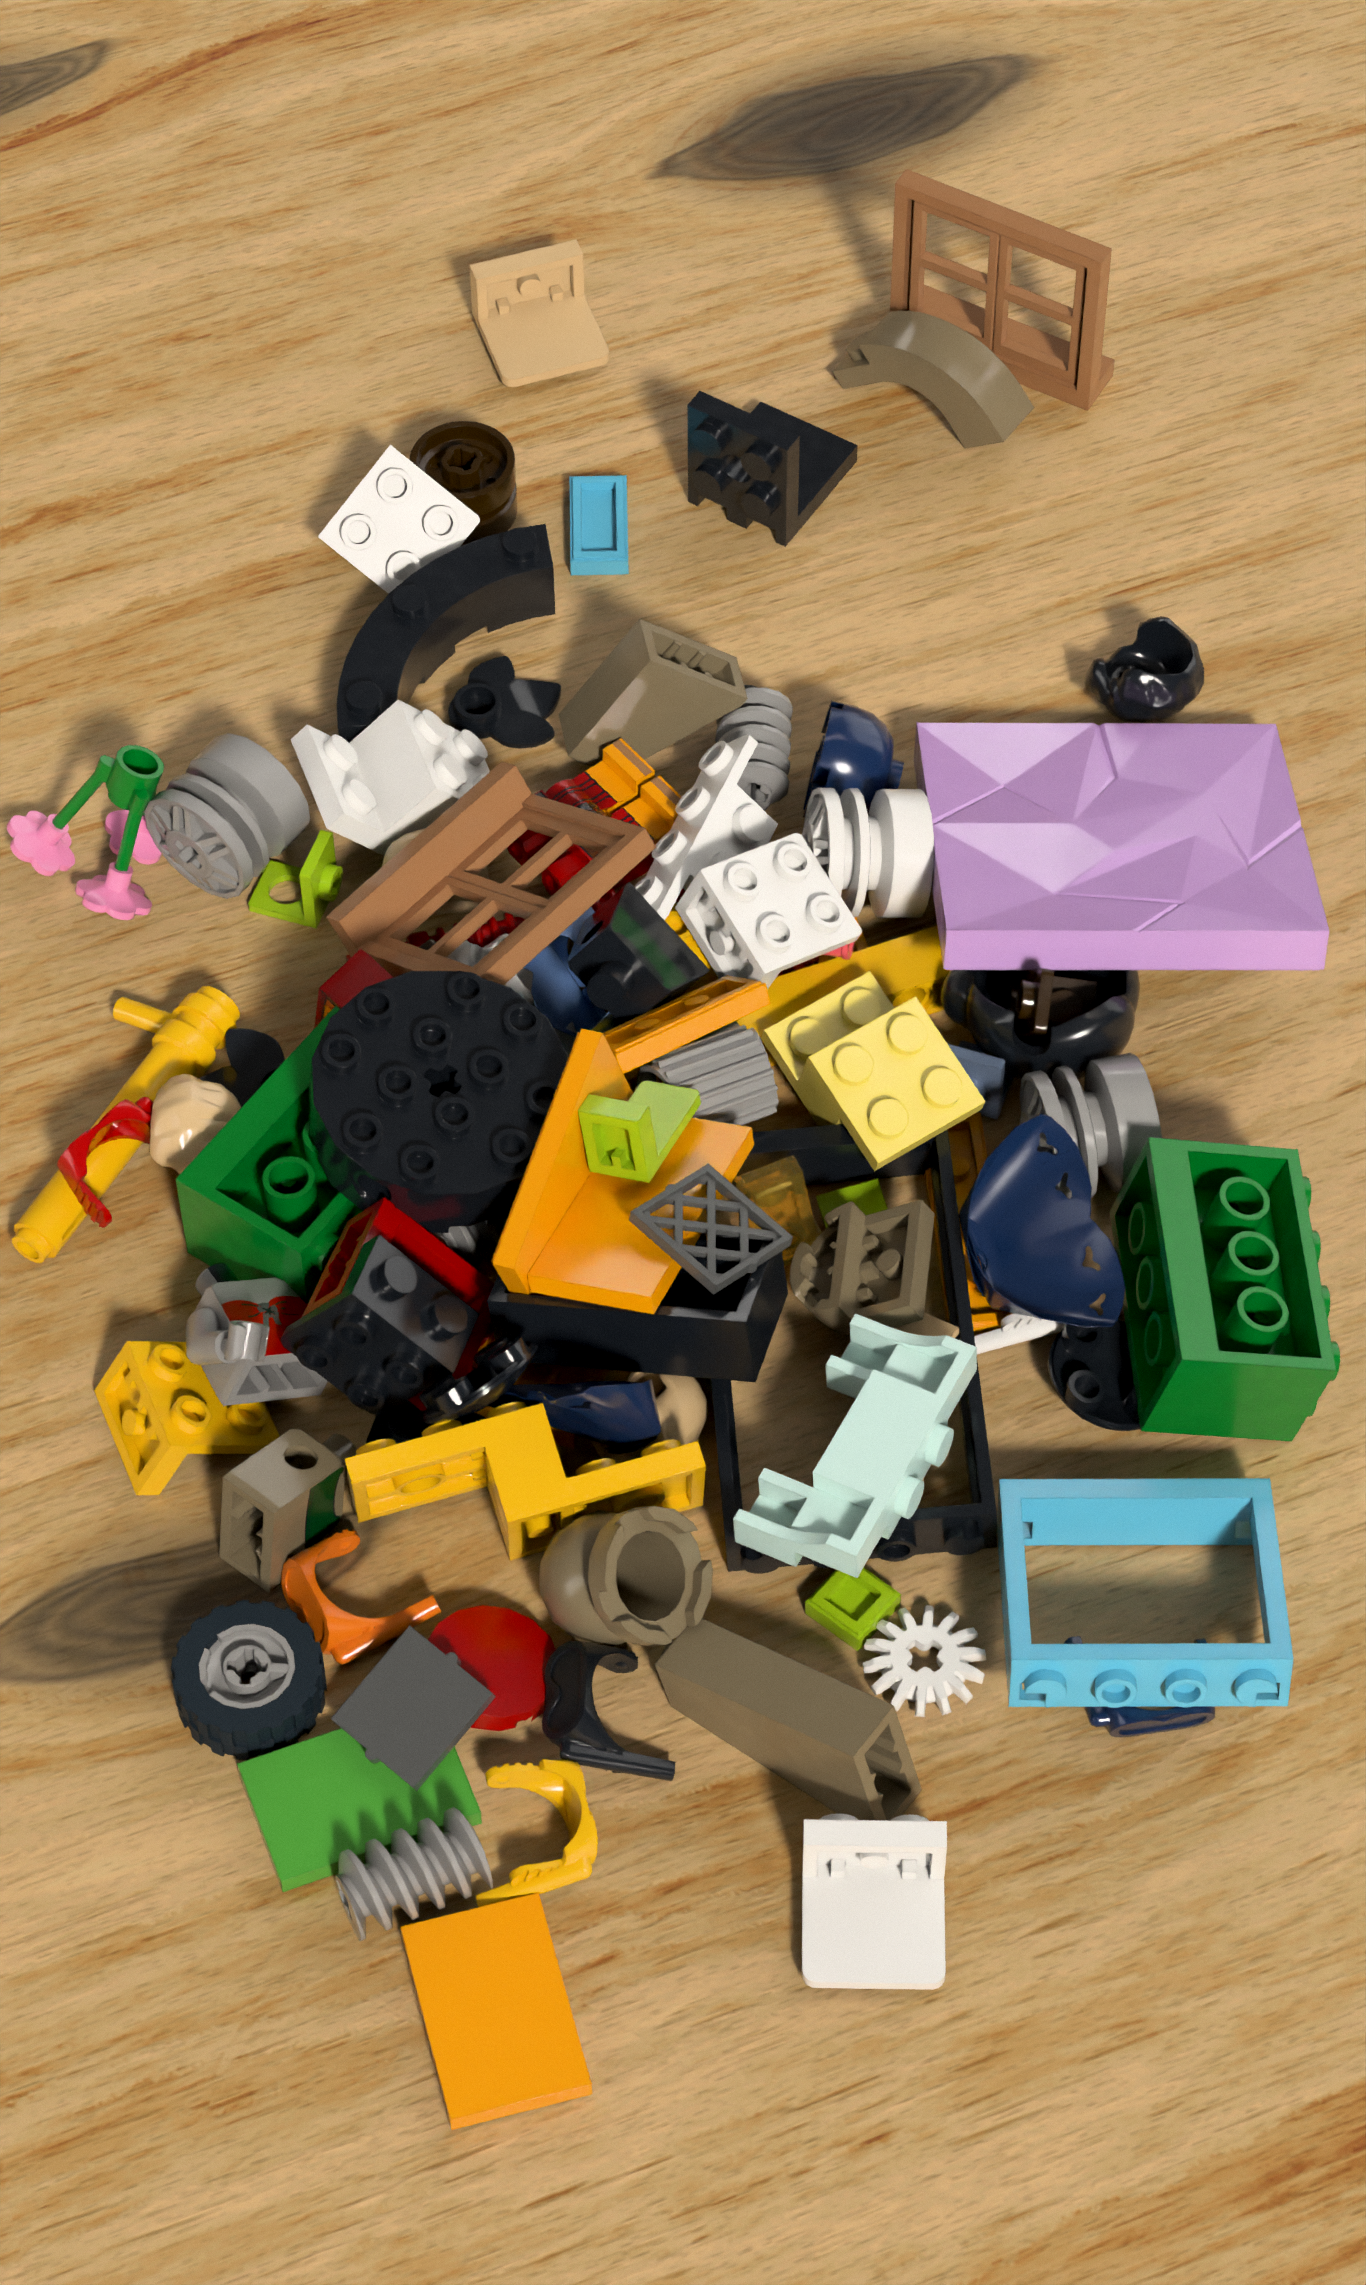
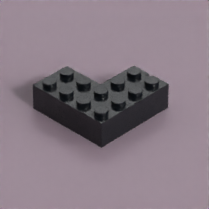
M706 1233L701 1234L695 1246L706 1247ZM716 1235V1248L739 1251V1237ZM749 1239V1252L757 1253L771 1244L772 1241ZM781 1251L759 1265L755 1272L745 1274L714 1295L682 1267L654 1314L560 1297L510 1293L499 1274L487 1299L495 1340L505 1335L510 1341L521 1336L524 1342L530 1341L537 1344L538 1349L530 1363L756 1382L786 1301L788 1288ZM694 1257L706 1268V1258ZM716 1259V1273L724 1274L738 1265L739 1262Z

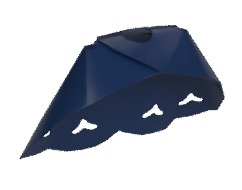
M1040 1114L1016 1126L988 1156L960 1209L959 1219L973 1279L980 1293L986 1298V1301L993 1309L1080 1327H1113L1118 1321L1125 1294V1283L1119 1259L1111 1240L1090 1218L1092 1186L1088 1170L1078 1146L1060 1124L1045 1114ZM1040 1133L1045 1134L1048 1145L1057 1149V1155L1037 1151L1040 1143ZM1064 1173H1068L1066 1186L1069 1187L1072 1193L1070 1199L1063 1192L1055 1188L1062 1180ZM1087 1246L1092 1250V1260L1100 1265L1101 1269L1099 1271L1092 1267H1084L1082 1264L1086 1256L1085 1249ZM1104 1293L1106 1298L1100 1305L1103 1309V1315L1099 1316L1089 1306L1096 1302L1101 1294Z
M652 1379L642 1383L587 1381L567 1384L513 1385L504 1395L488 1405L496 1408L511 1402H525L527 1407L543 1403L550 1427L610 1445V1447L604 1449H610L608 1453L611 1454L635 1452L657 1439L661 1432V1423Z

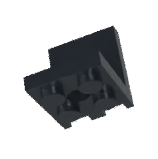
M699 391L687 405L688 502L699 506L704 498L726 507L727 520L747 529L754 520L776 530V543L784 547L788 545L857 462L858 445L763 402H760L751 413H748Z

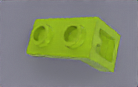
M643 1081L628 1101L589 1094L578 1109L589 1172L650 1183L701 1104L699 1091L653 1081Z

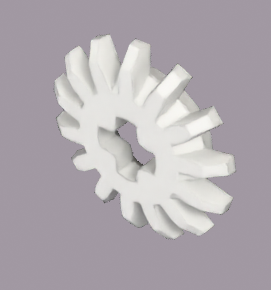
M926 1605L923 1612V1623L916 1624L913 1616L905 1607L899 1609L897 1613L903 1628L900 1629L895 1624L883 1619L877 1623L876 1628L888 1639H866L864 1649L878 1653L880 1656L863 1662L864 1673H882V1676L870 1687L875 1695L882 1693L888 1688L893 1689L895 1694L890 1704L894 1705L895 1710L898 1711L906 1699L916 1702L914 1715L916 1717H925L926 1704L932 1702L937 1703L942 1715L951 1713L948 1696L953 1693L966 1704L973 1698V1695L963 1682L966 1679L980 1684L983 1683L985 1674L970 1665L969 1662L986 1660L985 1649L964 1646L978 1637L974 1627L957 1631L954 1634L951 1632L959 1620L958 1614L951 1612L942 1620L939 1626L934 1625L933 1606ZM933 1646L939 1650L936 1662L940 1669L934 1672L928 1667H923L916 1672L910 1668L913 1658L909 1651L911 1648L916 1647L924 1652Z

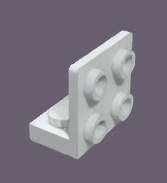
M390 445L318 537L389 594L410 575L431 561L460 547L479 524L480 518Z
M799 833L791 834L699 870L675 906L676 911L718 978L729 975L758 980L766 983L767 990L781 971L855 942L862 933L859 924L805 839Z

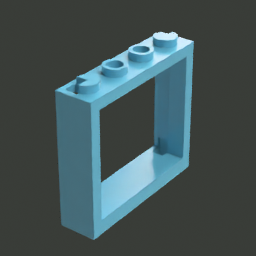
M1270 1478L999 1479L997 1540L1009 1707L1188 1708L1288 1706L1293 1651ZM1253 1545L1265 1643L1031 1644L1024 1546Z

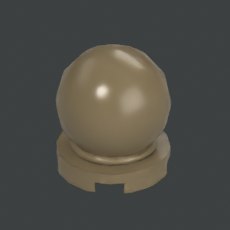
M657 1506L635 1507L621 1513L598 1510L572 1521L553 1534L539 1565L540 1594L552 1621L578 1641L612 1647L624 1642L647 1646L672 1643V1639L677 1638L686 1627L698 1625L711 1598L713 1576L711 1560L701 1559L698 1543L690 1533L698 1529L692 1521L675 1509Z

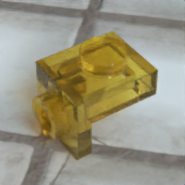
M794 1155L734 1178L735 1187L793 1236L791 1246L782 1251L784 1266L791 1264L795 1251L801 1242L811 1246L822 1233L813 1217L803 1172ZM748 1218V1228L761 1229Z

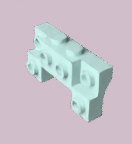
M855 1314L849 1323V1345L841 1358L831 1355L826 1363L827 1387L853 1397L855 1401L812 1472L813 1487L764 1468L758 1477V1498L749 1512L742 1509L738 1510L733 1518L736 1543L794 1567H797L802 1556L858 1578L880 1538L889 1539L900 1518L910 1519L915 1513L924 1490V1481L922 1480L931 1464L939 1467L947 1457L954 1437V1430L948 1427V1419L977 1370V1347L947 1335L924 1336L907 1333Z

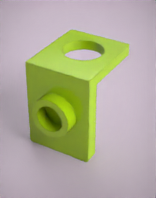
M320 830L302 868L270 860L248 903L249 911L317 929L329 901L333 902L336 899L343 878L342 867L336 865L333 832ZM284 881H293L300 884L302 898L291 904H281L274 901L269 894L276 884Z

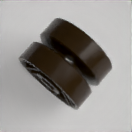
M456 421L439 425L423 434L417 440L411 450L410 461L480 518L479 524L461 546L486 536L508 531L511 528L517 515L515 453L509 440L500 431L478 422Z

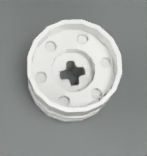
M834 788L814 789L808 801L802 836L853 917L859 916L865 902L866 893H868L871 909L877 918L922 917L930 897L934 868L932 813L928 798L923 790H877L871 802L868 815L864 796L858 788L843 790L840 798Z

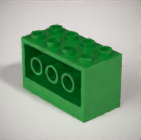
M336 1006L175 1179L187 1252L209 1266L218 1263L228 1265L239 1281L275 1277L281 1279L307 1305L347 1221L362 1212L360 1208L330 1184L318 1160L319 1153L310 1137L308 1096L312 1057L330 1018L340 1010Z
M1148 1137L1109 1211L1114 1248L1125 1283L1123 1311L1141 1431L1292 1442L1306 1418L1314 1414L1317 1401L1329 1381H1334L1337 1377L1340 1366V1350L1337 1342L1331 1341L1327 1320L1330 1312V1293L1327 1286L1321 1285L1318 1268L1321 1241L1319 1233L1316 1230H1312L1308 1210L1311 1201V1184L1309 1178L1302 1175L1298 1149Z

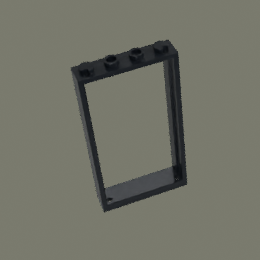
M844 1124L752 1132L754 1146L731 1183L740 1191L923 1175L925 1170L930 1168L949 1323L960 1329V1333L955 1339L975 1346L948 1129L876 1171L872 1169ZM978 1362L977 1370L958 1402L971 1504L917 1508L910 1519L900 1518L889 1539L880 1538L869 1559L880 1558L885 1561L897 1562L919 1554L948 1552L954 1555H969L981 1549L997 1547V1510ZM711 1379L728 1572L745 1570L754 1574L772 1572L778 1567L792 1566L735 1542L733 1518L739 1509L743 1510L732 1386L730 1380ZM802 1556L798 1565L813 1564L817 1567L830 1568Z

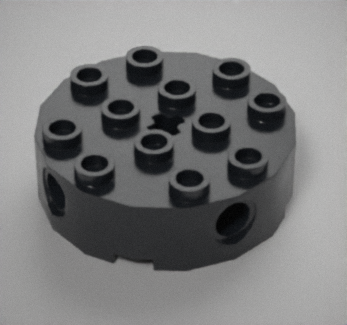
M410 971L365 987L330 1018L312 1057L308 1096L310 1137L319 1153L318 1160L330 1184L362 1211L386 1197L396 1208L411 1217L430 1233H448L449 1227L472 1226L483 1221L488 1226L507 1219L569 1055L549 1019L535 1006L527 1002L510 987L481 978L475 973L464 971Z

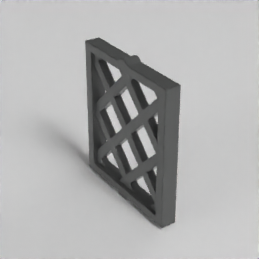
M709 1164L678 1183L666 1186L665 1191L632 1210L629 1221L713 1295L745 1274L755 1272L759 1265L791 1246L793 1239L791 1234ZM698 1184L706 1185V1198L683 1195ZM716 1190L728 1201L716 1199ZM666 1204L674 1205L673 1218L650 1216L651 1213ZM683 1206L706 1209V1222L683 1220ZM716 1210L739 1213V1226L716 1224ZM748 1218L761 1229L748 1228ZM661 1228L673 1229V1239ZM683 1231L706 1233V1247L683 1244ZM716 1235L739 1237V1251L717 1249ZM749 1239L772 1241L771 1244L757 1253L749 1252ZM694 1257L706 1258V1268ZM716 1259L739 1262L738 1265L724 1274L716 1273Z

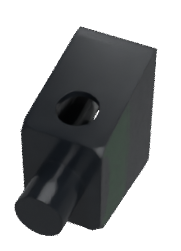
M630 882L584 921L567 960L570 970L587 987L590 1001L598 1008L608 1010L620 1024L679 998L709 971L707 966Z

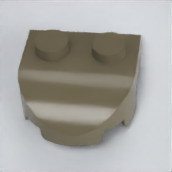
M922 1199L869 1215H865L852 1201L833 1209L824 1217L828 1227L817 1237L813 1244L809 1246L805 1242H801L795 1251L790 1267V1284L794 1294L821 1323L833 1331L850 1336L849 1323L855 1314L891 1328L923 1320L935 1213Z

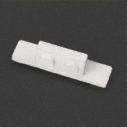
M746 734L728 743L719 741L706 751L699 762L701 772L694 786L681 797L676 805L675 811L678 816L670 831L655 845L656 848L652 851L654 861L646 877L635 885V889L664 920L668 917L682 888L685 891L687 890L699 870L768 844L778 825L737 785L758 744L750 734Z

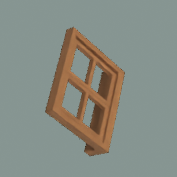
M906 169L895 182L890 312H921L936 316L958 326L988 347L1007 366L1019 384L1086 411L1090 409L1113 377L1115 360L1102 355L1112 248ZM927 213L989 236L988 273H982L926 251ZM1013 246L1076 270L1073 308L1010 284ZM925 268L986 292L985 308L924 285ZM1009 301L1071 325L1070 342L1008 318Z
M502 761L326 917L351 957L362 949L393 977L410 971H464L475 973L481 978L505 985L649 855L656 846L644 827L532 794L516 765ZM526 830L553 837L503 883L477 875ZM573 844L600 852L549 899L522 890ZM456 895L480 903L428 950L402 942L452 896ZM499 910L526 919L473 967L447 958Z

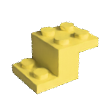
M870 971L765 1029L761 1037L763 1043L818 1126L844 1124L874 1171L979 1112L986 1102L917 997L915 996L894 1008Z

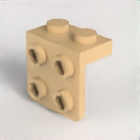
M577 239L469 265L472 314L500 379L505 386L518 387L603 366L608 363V345L585 297L583 252Z

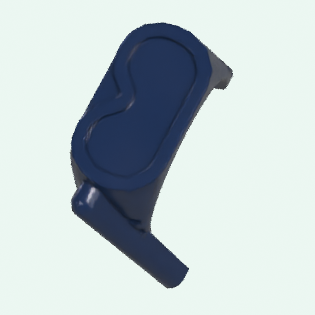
M1080 1636L1068 1638L1064 1644H1083ZM1205 1638L1194 1640V1643H1207ZM1085 1707L1090 1724L1094 1727L1106 1726L1112 1737H1132L1186 1729L1208 1723L1215 1718V1707H1174L1159 1711L1145 1710L1137 1707Z

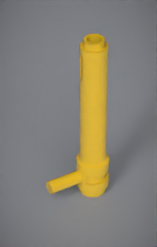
M202 986L196 993L187 994L175 1010L170 1013L126 997L119 998L113 1008L114 1019L155 1033L152 1038L153 1048L90 1129L96 1126L114 1106L124 1099L135 1103L142 1097H149L154 1102L158 1090L171 1077L181 1074H190L197 1078L202 1077L216 1059L215 1049H222L226 1046V1032L229 1029H237L236 1022L240 1018V1012L233 1000L216 988ZM134 1139L112 1140L100 1145L89 1154L86 1161L87 1175L83 1181L99 1200L144 1142ZM59 1169L14 1225L15 1236L12 1238L13 1246L22 1256L35 1263H42L46 1258L57 1256L87 1217L83 1206L78 1202L77 1197L72 1192Z

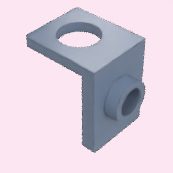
M960 1041L958 1046L948 1044L986 1101L979 1112L982 1116L998 1120L1014 1076L1005 1072V1060L987 1055L977 1044L967 1041Z

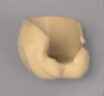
M190 1074L171 1077L158 1090L152 1105L149 1153L153 1160L159 1165L173 1168L181 1174L242 1108L237 1098L222 1084L202 1081Z

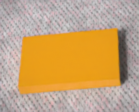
M539 1892L400 1926L402 1941L451 2130L592 2095V2082Z

